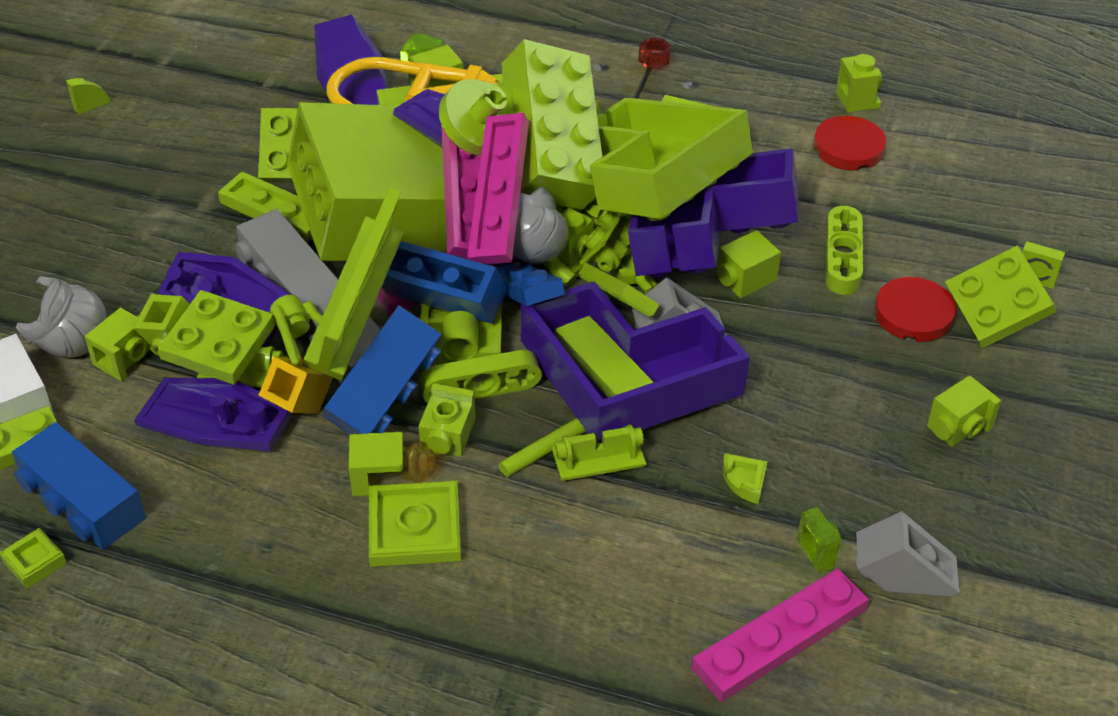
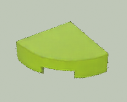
M83 78L66 80L73 108L78 115L111 103L109 96L101 86L85 81Z
M724 453L723 476L727 485L741 498L759 504L767 461Z

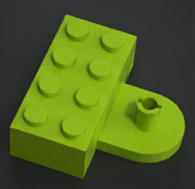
M523 39L501 63L504 86L475 79H465L455 83L446 92L439 105L441 125L451 141L462 150L473 155L481 156L486 117L515 113L525 114L529 120L520 193L530 195L539 187H546L551 192L555 205L580 210L584 209L596 198L590 165L602 158L589 55Z

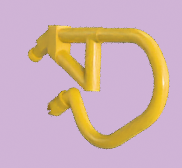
M367 57L352 61L336 70L327 82L326 93L331 103L352 104L339 93L340 84L358 72L371 69L416 75L405 96V102L426 89L446 94L454 85L449 84L427 88L431 78L451 82L475 79L499 84L498 79L482 70V66L470 65L468 70L384 57Z

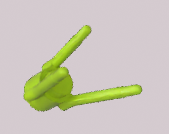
M290 294L278 298L271 305L270 313L274 315L275 323L280 330L291 363L298 365L299 359H302L295 338L304 335L309 330L311 318L319 324L322 315L317 311L312 301L302 304L298 296Z

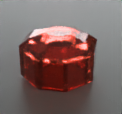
M651 37L640 43L638 61L648 68H662L670 63L672 45L662 38Z

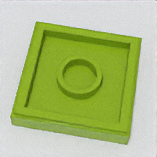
M458 481L369 486L370 567L461 561Z

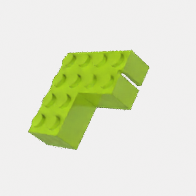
M624 98L606 109V114H598L602 158L590 165L598 209L613 211L621 216L631 214L644 216L651 221H658L669 217L673 210L683 203L691 201L694 195L705 187L716 183L719 177L729 170L737 168L740 162L753 154L747 110Z

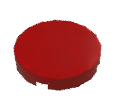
M836 116L825 120L817 127L813 146L814 149L819 151V157L825 163L835 168L851 171L859 170V166L867 164V168L875 166L882 160L887 140L884 131L875 123L865 118Z
M921 277L893 279L883 285L876 296V319L883 329L901 339H905V335L916 337L915 342L939 339L950 331L956 315L955 300L948 290L934 281Z

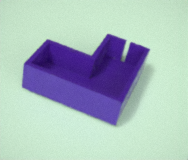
M793 148L751 154L740 162L737 168L723 174L717 179L716 183L705 187L694 195L691 201L680 205L665 219L651 221L644 216L632 215L628 236L636 276L662 277L672 272V268H679L680 271L687 270L691 273H700L709 268L716 267L721 231L730 230L733 233H743L755 227L769 226L770 228L778 229L787 227L791 223H798L799 189Z
M595 281L564 290L565 295L529 306L521 303L520 341L527 350L536 355L540 368L587 433L595 434L596 443L602 442L603 431L625 428L626 425H632L633 428L640 427L642 430L736 398L745 393L750 357L730 334L725 336V328L706 307L633 330ZM590 316L654 383L607 397L570 357L555 337V329Z

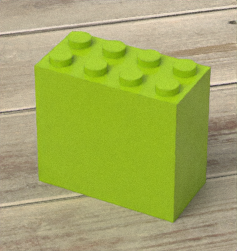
M299 102L287 167L321 261H347L365 217L376 219L389 187L401 191L391 227L404 232L401 241L443 253L447 252L442 148L394 116V108L398 106Z

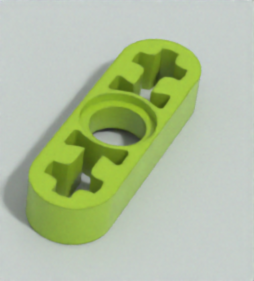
M837 206L830 210L826 226L825 283L827 288L836 294L850 295L859 290L863 274V217L853 207ZM842 224H847L848 231H841ZM835 247H849L853 250V252H839L835 249ZM840 268H847V277L841 276Z
M517 350L431 366L428 371L424 370L419 377V383L423 398L427 403L431 397L433 383L473 390L475 399L530 389L541 380L542 372L537 357L533 352ZM490 374V376L483 381H471V379L477 375Z

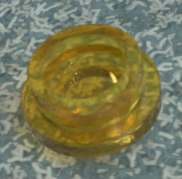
M414 441L411 446L403 447V470L401 474L406 481H413L414 483L427 482L428 477L433 475L435 471V455L432 449H428L424 441Z

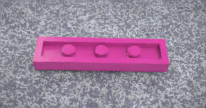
M524 113L486 117L467 255L469 260L483 264L512 262L529 120Z
M441 125L447 254L467 258L481 156L473 155L459 148L447 136Z
M837 568L694 656L691 669L722 703L865 612L869 599Z

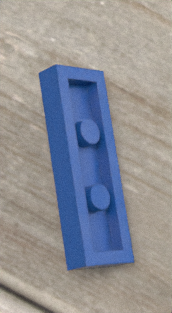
M512 259V262L498 263L496 265L508 288L505 296L526 306L565 295L562 279L547 273L546 270H539L531 264L522 263L517 259Z

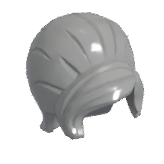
M539 187L530 195L520 193L512 257L528 264L549 262L557 258L564 250L569 237V227L566 219L556 210L555 200L551 192L546 187Z
M40 276L36 283L48 287L42 298L38 319L32 323H17L16 328L18 332L27 340L28 344L33 343L57 357L74 358L89 353L84 336L107 318L103 302L90 289L79 285H70L57 278Z

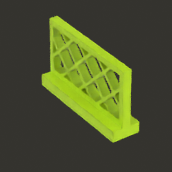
M389 187L376 219L365 217L303 359V366L338 380H343L404 235L403 231L391 227L401 191Z

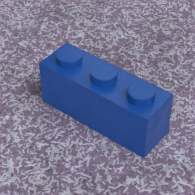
M401 241L382 285V289L387 294L449 312L467 311L473 314L477 320L491 324L495 320L508 289L497 268L494 266Z
M398 306L324 407L323 417L347 434L384 433L393 420L392 417L387 415L396 402L404 405L418 385L412 381L420 368L428 371L441 353V350L436 347L441 334L401 306Z
M54 422L12 451L18 468L14 475L21 487L28 493L33 491L38 493L45 507L55 517L62 514L68 520L71 529L81 540L86 541L90 539L99 548L104 550L146 519L138 490L58 423Z

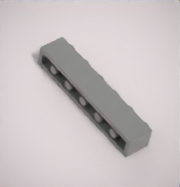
M275 209L237 225L236 230L239 242L235 244V250L240 261L246 265L249 264L253 270L291 295L298 296L302 304L312 301L317 311L323 316L338 279L282 213ZM370 316L343 380L336 379L340 384L343 383L381 330ZM312 318L309 321V330L305 333L310 343L319 325Z

